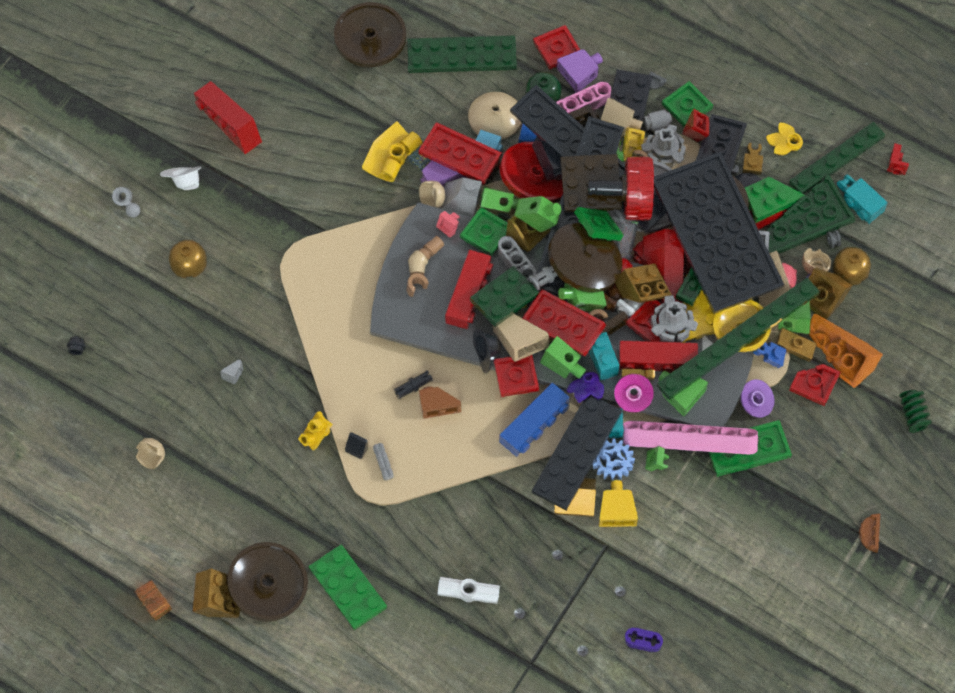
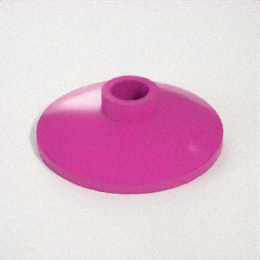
M628 374L617 382L614 395L617 404L622 409L628 412H640L651 404L654 391L652 384L646 377L640 374ZM635 388L638 392L631 394L630 390Z

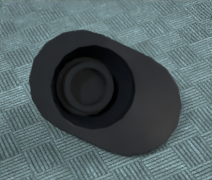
M476 329L473 333V344L482 371L487 374L491 368V361L498 358L501 353V345L495 334L483 333L480 329Z

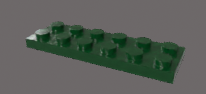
M515 35L407 39L408 73L517 70Z

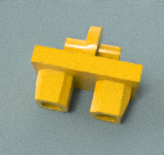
M321 411L315 414L298 438L305 447L309 446L312 450L317 449L323 438L328 436L333 425L324 418Z

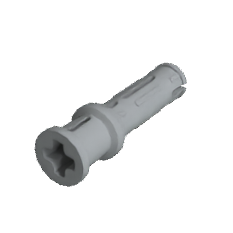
M550 266L549 268L543 267L542 271L534 276L530 275L528 279L539 291L543 285L548 282H554L555 277L558 275L556 272L552 273L554 269Z

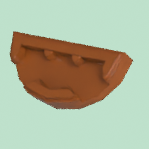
M872 514L861 523L859 529V538L863 546L876 553L879 548L880 514Z

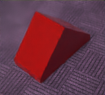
M693 109L682 134L696 142L709 136V117Z

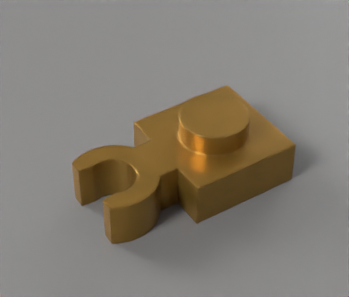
M749 143L747 148L748 154L745 153L742 173L761 175L763 156L759 154L761 153L762 145L759 144L758 149L754 150L751 148L752 143Z
M621 370V378L628 374H640L648 380H654L655 370Z

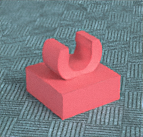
M444 211L440 214L436 227L451 238L455 235L459 223L457 219L460 216L455 212L448 214Z

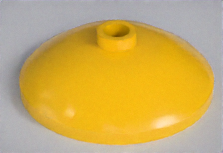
M749 300L716 313L713 319V331L716 338L719 340L762 310L763 307L757 302ZM771 329L738 352H750L760 348L769 338Z

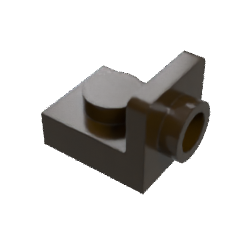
M590 105L570 113L581 125L587 123L589 116L599 119L597 111L593 110Z

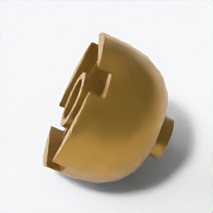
M183 240L175 244L170 250L169 263L171 270L181 278L197 277L206 268V253L199 243L193 240Z
M846 247L840 250L834 259L832 266L833 274L840 276L851 285H858L869 276L871 269L870 258L860 248Z

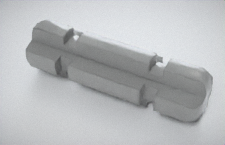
M382 443L375 444L373 450L382 471L383 479L390 480L394 477L384 445Z

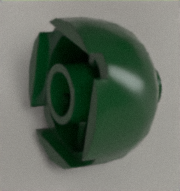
M539 72L529 78L525 94L537 85L555 102L560 100L561 84L553 74Z

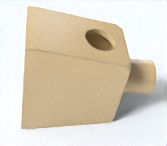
M608 97L601 120L625 127L623 136H625L627 127L640 130L643 121L633 118L635 112L633 109Z

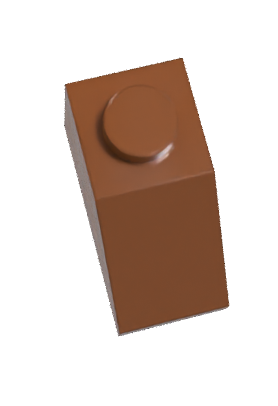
M428 386L419 390L423 419L461 413V401L441 388Z

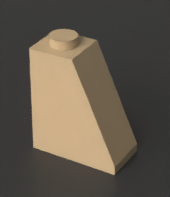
M515 314L498 326H493V332L514 362L549 347V335L546 331Z

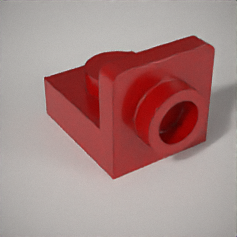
M894 143L887 171L896 175H906L909 163L902 162L903 153L900 152L902 145Z

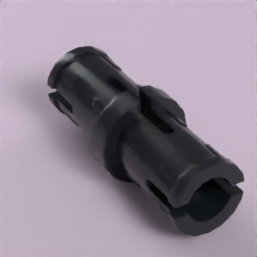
M426 370L415 378L411 377L406 383L394 388L395 394L398 395L397 398L400 400L402 397L413 391L417 392L420 387L432 382L433 378L431 374L428 375L429 371Z

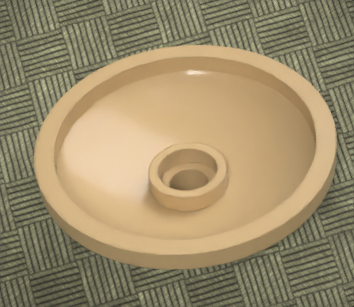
M489 92L479 96L473 101L468 112V120L472 130L477 135L480 130L501 136V140L510 138L522 125V122L510 112V109L518 101L503 92Z

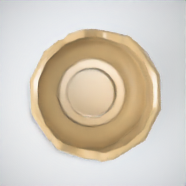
M424 181L420 185L419 197L421 203L440 208L446 197L444 187L438 181Z
M808 248L803 254L802 266L808 274H811L815 267L829 271L831 260L820 249L812 251L811 248Z
M144 438L136 447L138 449L136 459L142 466L148 469H155L165 458L163 445L154 438Z

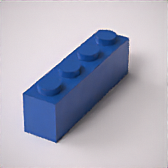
M552 382L499 435V443L516 457L520 453L524 454L529 449L530 443L533 440H538L542 436L543 430L547 426L551 427L555 423L556 417L560 413L564 414L569 409L570 397Z

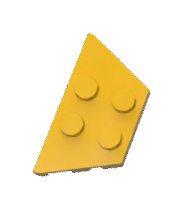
M702 290L693 306L683 302L687 306L686 313L688 310L693 312L694 321L698 323L696 331H690L689 337L681 343L714 334L713 319L715 314H713Z

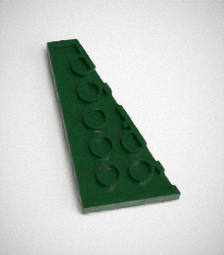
M829 174L766 230L769 232V253L777 251L778 254H781L827 234V232H832L855 222V216Z

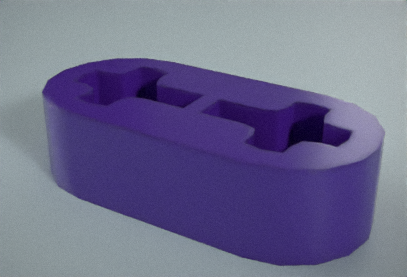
M630 628L625 633V643L628 647L648 652H657L662 647L663 638L657 632ZM632 634H636V638H638L635 642L631 641L630 637ZM652 638L656 639L657 643L655 646H651V642H649Z

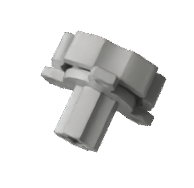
M671 124L666 129L656 130L654 138L653 135H649L646 143L641 144L642 151L646 152L648 157H651L654 161L661 160V163L670 168L684 160L686 147L684 146V139L676 133L677 126Z
M665 296V302L655 308L651 319L652 332L659 336L663 342H674L676 334H678L677 342H683L689 337L690 331H696L698 323L694 321L693 312L688 310L686 313L687 306L683 303L675 302L673 296ZM658 316H659V324H657V322H656V318H657Z

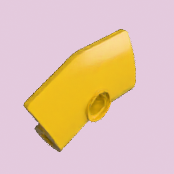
M396 121L373 142L362 165V169L377 178L394 182L406 158L422 145L421 138L413 131L408 134L399 122Z

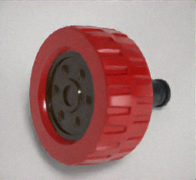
M627 157L621 181L589 180L588 194L621 196V201H624L625 219L650 220L654 196L653 159L651 157Z

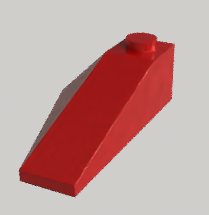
M663 229L643 236V256L648 265H656L675 302L683 303L676 299V294L683 283L684 250L674 229ZM665 298L660 299L661 304L665 302Z

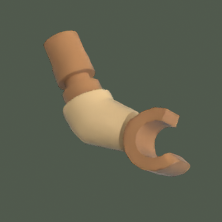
M438 236L427 242L419 251L415 250L408 260L410 277L406 291L410 297L414 296L416 290L413 284H420L423 289L428 287V280L424 276L425 266L428 264L430 256H434L444 246L443 241Z

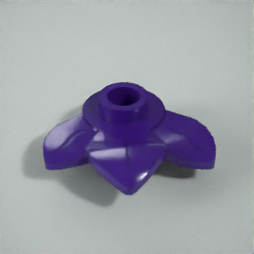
M586 372L580 379H576L569 384L567 392L574 393L576 401L581 403L590 395L601 399L604 394V385L599 382V377L595 372Z

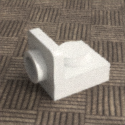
M625 298L623 300L619 299L616 310L618 313L624 311L628 315L627 319H629L645 302L638 303Z

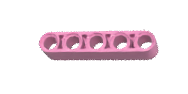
M599 82L556 103L569 114L587 105H590L595 110L606 105L608 97L610 98L611 86L606 82Z

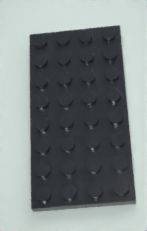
M721 152L654 176V189L713 314L784 287L785 284Z

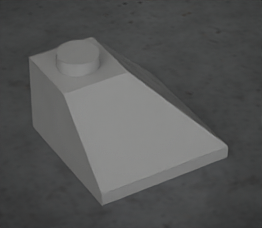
M460 178L446 182L444 186L446 197L440 209L473 218L482 193V181Z

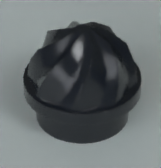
M80 336L71 337L67 343L70 354L82 355L83 351L86 350L84 339Z

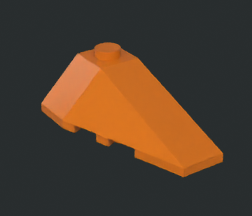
M818 314L812 316L809 336L817 343V347L822 349L827 356V361L832 363L834 368L841 372L839 377L853 388L857 387L875 370L883 354L868 343Z

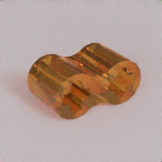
M149 580L134 591L154 621H157L172 610L152 580Z

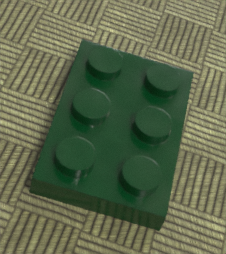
M513 266L472 295L470 302L496 327L535 299L539 291Z

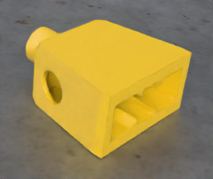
M612 481L611 490L603 491L599 527L637 526L638 516L632 491L623 490L622 481Z

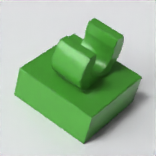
M658 446L647 451L646 470L654 471L656 469L664 470L668 468V465L663 464V460L669 459V456L664 454L665 448Z

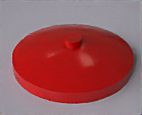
M521 142L511 146L504 153L500 162V175L506 187L521 199L542 196L552 203L560 201L563 195L562 179L547 180L532 145L534 142Z

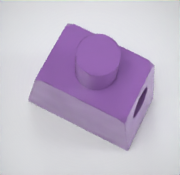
M582 49L557 59V70L577 93L598 76L597 65L602 63L603 59L599 53L589 56Z

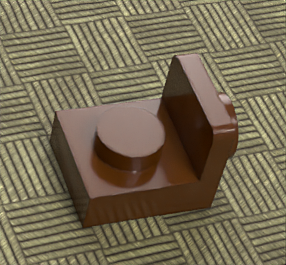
M615 284L604 292L607 305L603 309L614 313L617 309V301L624 299Z

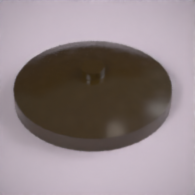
M376 2L360 3L347 9L338 18L334 28V41L338 52L348 62L361 67H379L393 61L402 52L406 43V26L402 17L391 7Z
M572 223L561 227L549 243L548 256L552 268L565 283L577 290L591 293L604 291L610 288L621 274L622 257L613 240L609 241L590 237L581 223Z
M260 542L243 549L234 558L227 575V589L234 605L246 616L263 622L278 621L294 613L303 602L308 587L307 572L301 559L289 548L272 542Z

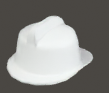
M201 166L167 169L162 171L160 176L171 177L177 188L183 190L196 189L199 187L198 170L201 169Z

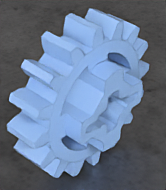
M615 439L612 440V443H609L607 440L593 464V469H598L597 475L604 474V480L608 476L611 477V481H614V477L622 480V475L627 477L629 474L628 470H633L632 464H634L635 458L632 456L634 452L628 451L629 445L623 446L622 440L619 443H616Z

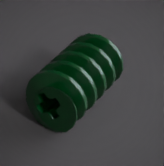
M907 390L899 394L903 411L905 412V419L908 420L907 426L910 427V433L924 431L928 425L932 424V420H926L930 413H924L928 406L922 405L926 402L925 398H920L924 395L923 391Z

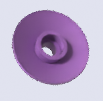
M758 379L750 380L745 384L740 396L745 411L756 418H762L770 414L774 407V395L771 388L765 382Z

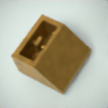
M655 264L624 269L615 282L623 298L638 303L671 296Z
M212 568L196 573L193 612L207 617H239L240 610L234 605L228 593V574Z

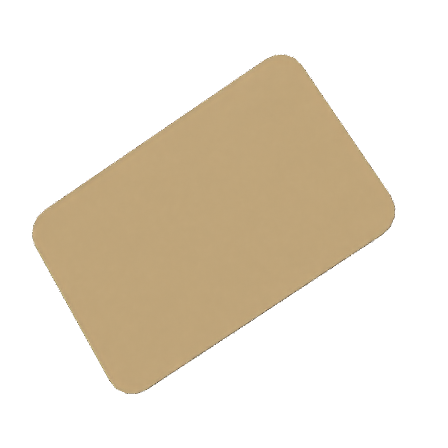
M679 134L684 139V146L686 147L684 160L679 164L676 163L671 169H676L696 161L700 145L691 138ZM623 145L619 146V151H622ZM502 180L482 185V190L483 186L511 192ZM501 198L499 203L505 204L507 198ZM478 204L476 213H477L478 210L481 208V206H480L479 204ZM416 205L307 236L292 244L284 253L280 264L281 281L327 419L333 424L331 431L347 480L358 496L366 502L381 506L399 504L551 457L582 402L578 403L576 401L574 393L562 390L570 397L569 409L564 414L560 413L556 417L555 423L551 427L547 426L543 430L542 436L538 440H533L530 443L529 449L524 454L520 453L516 457L499 443V435L548 387L547 385L538 383L539 391L500 397L495 370L490 369L486 374L482 371L481 366L370 335L372 306L383 263L393 240ZM482 207L494 215H497L499 213H506L510 216V218L515 214L516 209L511 208L509 213ZM624 225L623 230L631 253L634 256L632 249L643 240V236L638 231ZM688 259L684 277H686L691 269ZM778 324L771 328L766 343L773 342L776 344L780 332ZM786 352L783 367L780 368L764 362L763 355L757 356L754 354L746 383L750 380L758 379L765 382L770 388L778 384L787 372L790 360L789 352ZM428 370V375L431 374L433 381L420 387L419 390L428 386L441 388L461 401V413L423 419L419 391H413L399 400L397 398L398 395L394 392V388L406 383L409 378H415ZM623 409V423L626 421L659 423L668 421L645 413L628 412ZM350 432L368 441V450L362 459L345 452ZM382 443L384 445L394 477L390 480L383 479L382 471L373 450L375 444Z

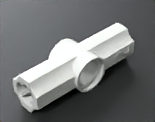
M440 577L438 595L460 598L465 602L480 601L497 604L500 586L478 583L473 579L458 580ZM472 588L474 591L472 593H465L464 589Z

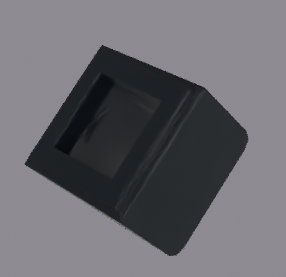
M350 432L345 452L362 459L368 450V441Z

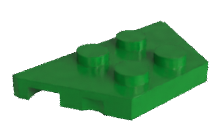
M771 177L745 187L748 195V210L753 212L755 223L793 206L805 196L803 193Z

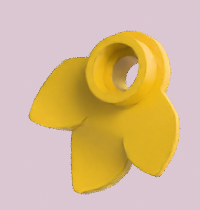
M779 123V133L766 136L768 143L775 147L774 153L777 155H786L790 151H797L803 144L801 136L795 133L791 125L786 123Z

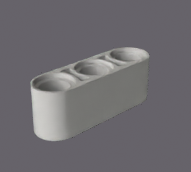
M509 236L502 237L498 242V255L506 267L510 269L515 266L523 276L536 275L534 266L514 239ZM514 261H519V262H521V263H520V264H515V263H513V262H514Z

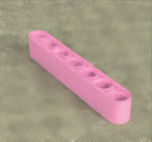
M626 421L623 423V443L634 447L655 448L660 446L665 449L755 454L758 451V432L748 428Z

